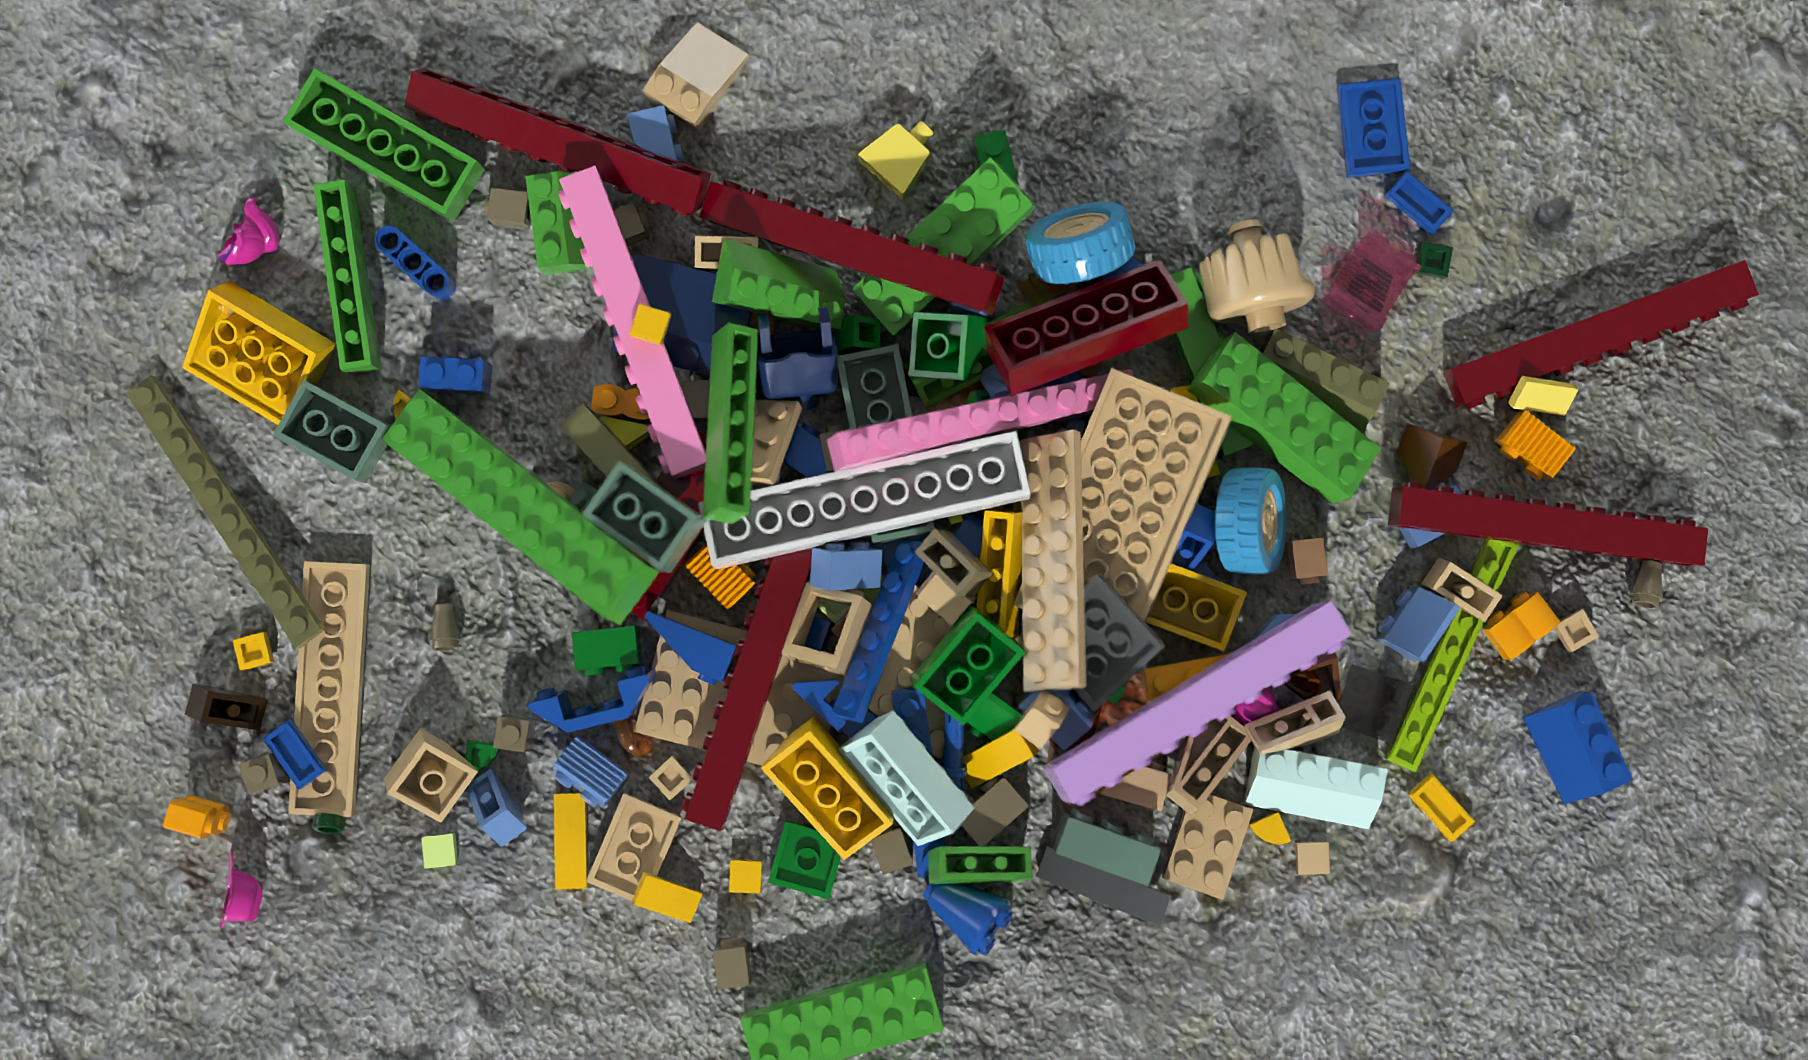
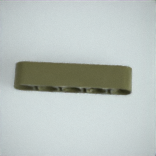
M585 403L561 424L563 430L607 478L616 464L621 461L631 465L665 489Z

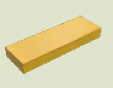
M1013 729L964 755L963 763L967 767V775L964 777L972 789L1034 757L1040 751L1036 745Z
M582 792L554 794L555 889L588 888V882H586L588 878L587 802L580 797Z

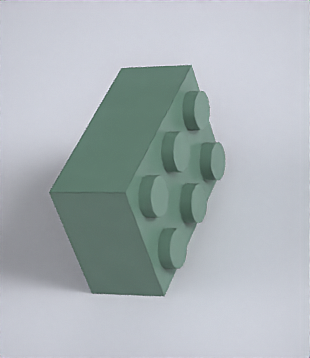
M303 380L273 436L353 480L367 483L388 445L382 438L391 426L323 388Z
M621 461L616 464L582 514L659 571L666 573L672 572L707 521L699 513L631 465Z
M1073 808L1072 813L1063 811L1052 843V848L1056 854L1149 886L1161 851L1154 844V838L1134 829L1131 834L1124 832L1125 828L1121 827L1120 824L1103 819L1101 824L1093 821L1094 817L1091 814Z

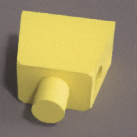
M919 121L910 132L906 131L901 125L896 124L858 154L859 162L903 201L930 160V152L923 145L933 135V132L922 121Z

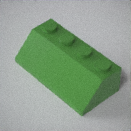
M723 239L712 302L756 314L767 313L768 317L819 330L818 308L828 307L831 330H841L846 297L836 270Z

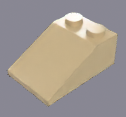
M697 22L658 65L643 88V92L649 102L656 106L664 105L668 114H674L676 119L700 133L749 58V54Z

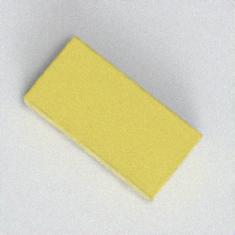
M1521 376L1508 403L1514 409L1565 416L1579 389L1573 383Z

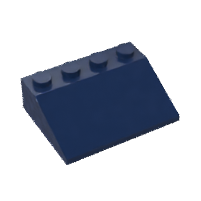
M637 253L634 265L650 307L671 314L663 341L673 366L710 376L712 336L727 323L750 327L752 312L712 302L717 273ZM615 329L614 337L618 336V333H617V330H616V329ZM613 339V345H612V350H611V351L618 352L617 347H616L615 342H614V339Z

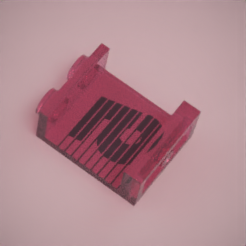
M1368 232L1361 238L1321 300L1374 334L1383 327L1388 319L1386 318L1387 313L1410 278L1422 266L1415 262L1416 258L1410 253L1403 250L1397 251L1389 245L1390 242L1382 235Z

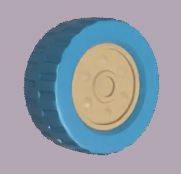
M1091 202L1061 209L1038 220L1028 229L1025 236L1028 255L1037 278L1054 284L1078 282L1079 290L1103 281L1102 275L1125 264L1135 251V241L1128 213L1123 206L1113 202Z
M1270 468L1231 469L1225 474L1221 482L1216 508H1208L1216 512L1215 531L1220 560L1224 568L1231 573H1273L1278 568L1282 559L1286 539L1287 509L1282 480L1279 474Z

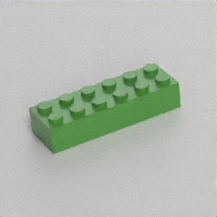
M315 68L282 121L297 134L453 223L485 171L477 160Z
M990 157L906 238L910 240L908 244L910 246L919 248L920 243H924L938 248V255L948 257L949 253L952 252L968 258L966 264L975 266L1038 206L1002 166ZM869 274L852 288L856 295L893 336L901 335L912 325L913 312L925 313L940 299Z
M1236 332L1217 343L1187 389L1208 407L1232 416L1230 424L1331 504L1353 496L1381 449Z
M926 961L744 1012L741 1018L751 1060H841L944 1031L943 1020Z

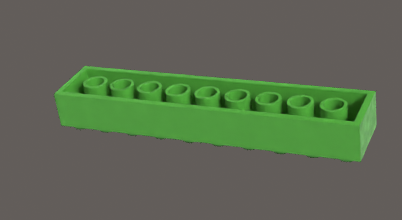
M420 388L382 438L384 442L602 617L621 625L659 573L657 569L585 518L580 509L439 399Z

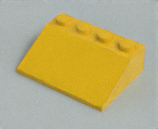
M228 281L208 290L182 368L278 425L303 380L317 385L327 368L336 343L232 281Z

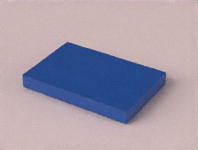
M1401 78L1338 84L1337 96L1346 178L1409 171L1411 168Z

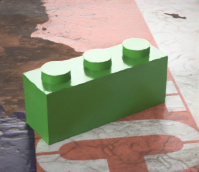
M937 847L928 851L929 884L1022 883L1033 879L1031 847Z

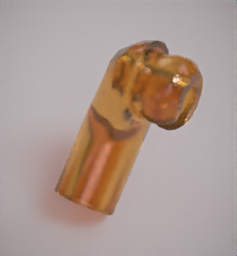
M629 718L614 721L620 744L625 750L637 759H644V756L652 754L653 747L650 740L644 738L638 741L636 739Z

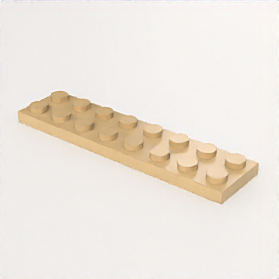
M1073 429L1020 440V450L1031 493L1030 499L1021 501V512H1023L1021 522L1023 649L1025 650L1023 655L1024 691L1030 693L1041 692L1042 690L1053 691L1086 687L1081 432Z
M304 561L302 595L325 630L304 646L298 648L294 723L328 771L300 790L290 778L288 814L315 815L317 813H331L343 817L355 816L370 574L369 564Z

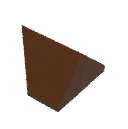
M1406 423L1396 453L1412 482L1423 483V489L1432 490L1434 486H1438L1457 472L1468 442Z
M1325 652L1316 656L1318 660L1316 664L1302 671L1300 668L1288 673L1291 678L1283 683L1284 686L1303 700H1308L1327 691H1331L1336 701L1342 699L1338 658L1335 653L1328 654Z

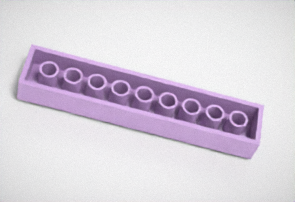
M1332 601L1312 604L1044 765L1042 768L1062 801L1082 805L1096 796L1094 793L1096 789L1103 786L1110 788L1124 779L1122 776L1124 772L1131 769L1138 771L1152 762L1150 757L1160 752L1166 754L1180 745L1178 740L1188 735L1194 737L1208 728L1205 723L1216 718L1218 721L1225 719L1235 712V705L1244 701L1248 704L1263 695L1261 691L1263 688L1271 685L1277 687L1291 678L1288 673L1299 668L1301 671L1318 662L1316 656L1325 652L1331 654L1345 646L1343 640L1352 634Z

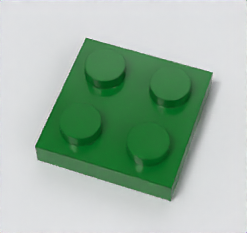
M785 820L768 883L829 900L841 856L815 828Z

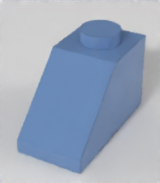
M492 769L486 771L467 786L466 790L480 828L501 847L528 829L519 806Z

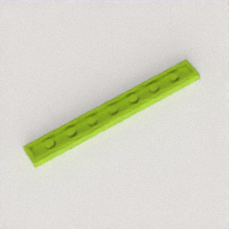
M1484 539L1468 574L1498 592L1519 544ZM1461 608L1437 642L1384 759L1416 773L1483 626V621Z

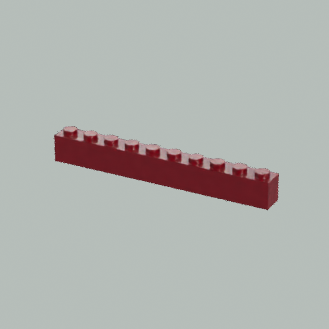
M423 68L411 72L404 108L415 111L414 115L426 120L437 119L442 121L443 126L448 129H464L472 132L471 136L475 139L489 141L491 139L499 142L500 147L505 150L526 152L530 159L538 162H553L557 164L558 169L565 172L574 173L575 171L579 172L596 166L603 183L607 182L615 185L614 189L625 194H632L634 192L642 195L643 200L648 203L669 205L672 207V211L681 215H690L702 209L711 173L430 69Z
M723 180L722 185L710 182L699 216L704 220L990 315L994 313L1005 281L1004 277L996 273L998 268L983 262H979L978 267L966 264L968 258L952 252L949 253L948 257L937 254L938 248L924 243H920L919 248L908 245L910 240L896 234H891L890 239L879 236L881 230L865 224H863L862 229L851 227L853 221L834 215L833 220L823 217V211L806 206L805 211L795 208L797 203L778 197L777 202L768 200L769 194L751 188L750 193L740 191L741 185L728 180Z
M1746 260L1451 368L1443 372L1455 406L1459 407L1466 404L1468 409L1487 403L1485 397L1496 393L1497 398H1501L1513 393L1515 390L1514 386L1518 384L1521 376L1544 379L1543 375L1553 371L1556 377L1573 371L1572 364L1583 361L1584 365L1587 366L1603 360L1602 353L1612 350L1613 354L1617 355L1633 349L1631 342L1639 339L1642 340L1644 345L1662 338L1660 332L1670 328L1673 334L1691 327L1689 321L1699 318L1701 323L1719 317L1718 310L1728 307L1730 312L1749 306L1747 299L1755 297L1759 293Z
M1404 482L1402 487L1392 488L1388 526L1644 561L1651 560L1681 566H1705L1708 528L1697 527L1694 520L1676 519V523L1666 522V517L1658 515H1646V519L1636 518L1635 512L1616 511V515L1606 514L1605 508L1586 507V511L1575 510L1576 505L1571 503H1556V507L1545 506L1546 501L1541 499L1527 498L1525 503L1515 502V496L1496 494L1495 499L1484 497L1485 492L1476 490H1465V494H1456L1453 487L1434 486V490L1423 489V483Z
M812 548L766 559L764 567L768 568L769 571L766 580L760 579L754 598L759 600L755 611L749 610L744 624V628L749 629L745 641L739 640L734 653V658L738 659L735 671H728L723 688L728 689L724 702L719 700L714 711L713 719L718 720L714 732L708 731L702 748L707 750L704 762L698 761L692 776V780L697 781L693 793L687 792L682 805V811L686 812L685 820L720 832L724 830L783 656L781 654L805 584L808 582L811 573Z

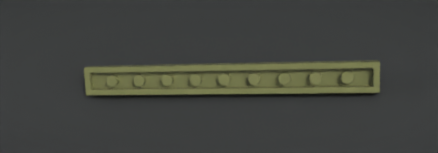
M150 375L127 392L126 395L294 647L301 648L325 630L324 626L157 377Z

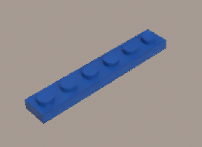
M899 540L833 708L832 714L838 718L863 723L914 592V586L917 584L925 563L915 553L923 542Z
M916 688L891 691L894 712L904 720L906 727L917 740L924 744L926 751L933 758L924 695ZM945 837L920 846L913 841L918 878L929 876L928 851L937 847H946Z

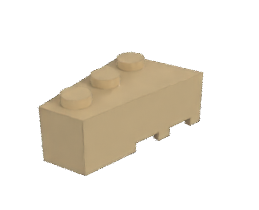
M1231 716L1220 721L1217 718L1205 723L1208 728L1194 737H1190V735L1184 737L1166 796L1190 815L1199 810L1251 741L1245 727Z

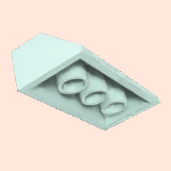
M893 710L874 719L838 748V752L918 846L954 833L974 809L967 800L965 793L957 788L947 776L944 768L937 764L926 751L924 744L916 739L906 727L904 720L897 716Z
M1254 745L1244 805L1369 829L1383 799L1388 769L1292 749L1259 754Z

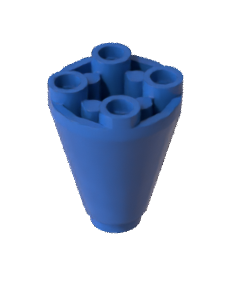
M929 884L923 894V897L928 900V905L975 956L980 953L986 956L996 942L994 934L999 927L1004 929L1013 916L1009 900L966 884Z

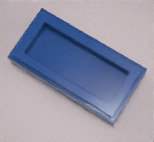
M1407 170L1384 195L1431 236L1454 211Z
M288 719L262 738L299 790L328 771L292 719Z

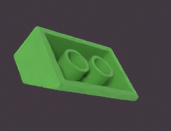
M556 171L525 176L537 267L544 275L593 269L592 266L586 267L580 249L585 248L582 238H575L569 224V220L574 219L571 209H564L558 195V191L563 190L559 179L574 173Z

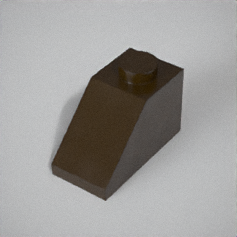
M192 684L185 715L199 722L260 731L268 700L224 688Z

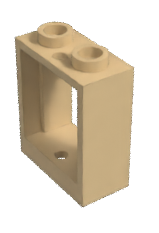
M806 582L781 654L794 662L846 676L874 605L864 599L865 594L858 590L849 589L846 592L839 590L828 591L810 586V583ZM821 598L851 605L834 655L804 647Z

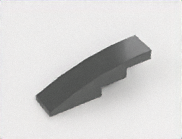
M1050 846L1046 847L1036 874L1037 877L1158 926L1161 925L1171 899V895L1150 886L1058 855Z

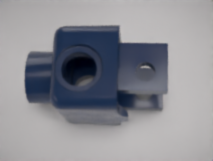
M828 307L818 308L819 330L770 335L767 313L758 314L757 358L763 393L767 398H781L782 401H798L802 407L801 412L815 408L819 404V394L832 393L837 389L838 351L834 332L831 330Z

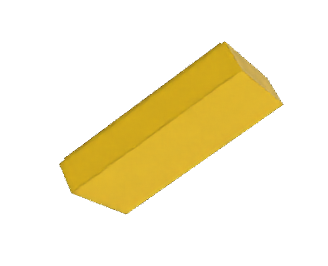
M1431 773L1407 793L1449 842L1455 841L1476 822Z
M643 872L631 902L633 905L691 923L703 893L699 890Z

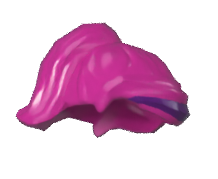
M255 197L249 198L244 203L245 217L241 224L233 223L234 233L224 244V250L218 254L221 263L228 266L243 265L253 262L263 253L273 252L278 249L280 245L278 227L273 219L256 205Z

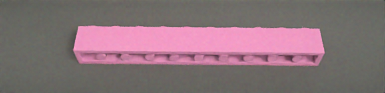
M596 166L559 179L563 190L558 191V195L564 209H571L574 219L569 220V224L575 238H582L585 248L580 249L586 267H593L596 277L591 278L597 296H604L607 306L603 307L602 310L609 326L614 324L618 336L613 337L619 354H626L629 365L624 368L631 385L637 383L641 395L636 396V400L641 413H648L652 424L647 426L652 442L653 444L659 443L663 454L659 455L658 458L665 474L670 472L675 480L702 470L706 465V451L664 341L662 346L629 335L639 304L650 307L601 176Z
M1132 369L1120 371L1134 377ZM1109 374L837 433L827 440L834 470L836 472L1093 414Z

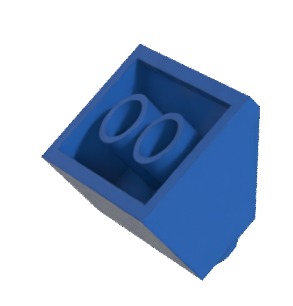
M1577 691L1522 717L1562 803L1566 804L1604 794L1633 780L1592 692Z

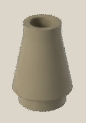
M1651 560L1642 562L1641 570L1630 593L1633 605L1646 609H1657L1659 602L1663 601L1662 564L1660 562Z
M434 605V616L429 637V643H432V650L451 651L458 649V642L461 639L453 605Z

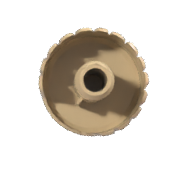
M1257 219L1238 222L1230 226L1228 237L1233 238V242L1227 246L1226 261L1223 252L1218 249L1211 254V262L1209 257L1206 256L1199 264L1201 283L1210 318L1221 324L1246 322L1248 332L1252 334L1267 332L1285 326L1287 323L1284 313L1307 304L1315 294L1313 281L1301 275L1289 236L1286 233L1278 234L1276 236V249L1273 238L1261 234L1264 226Z

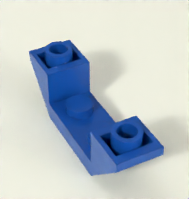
M637 666L626 670V675L617 681L621 697L602 702L603 706L592 709L591 704L577 707L572 711L567 690L556 692L555 688H548L537 692V697L528 703L529 710L567 733L626 719L636 711L656 675L655 668L644 670V666Z

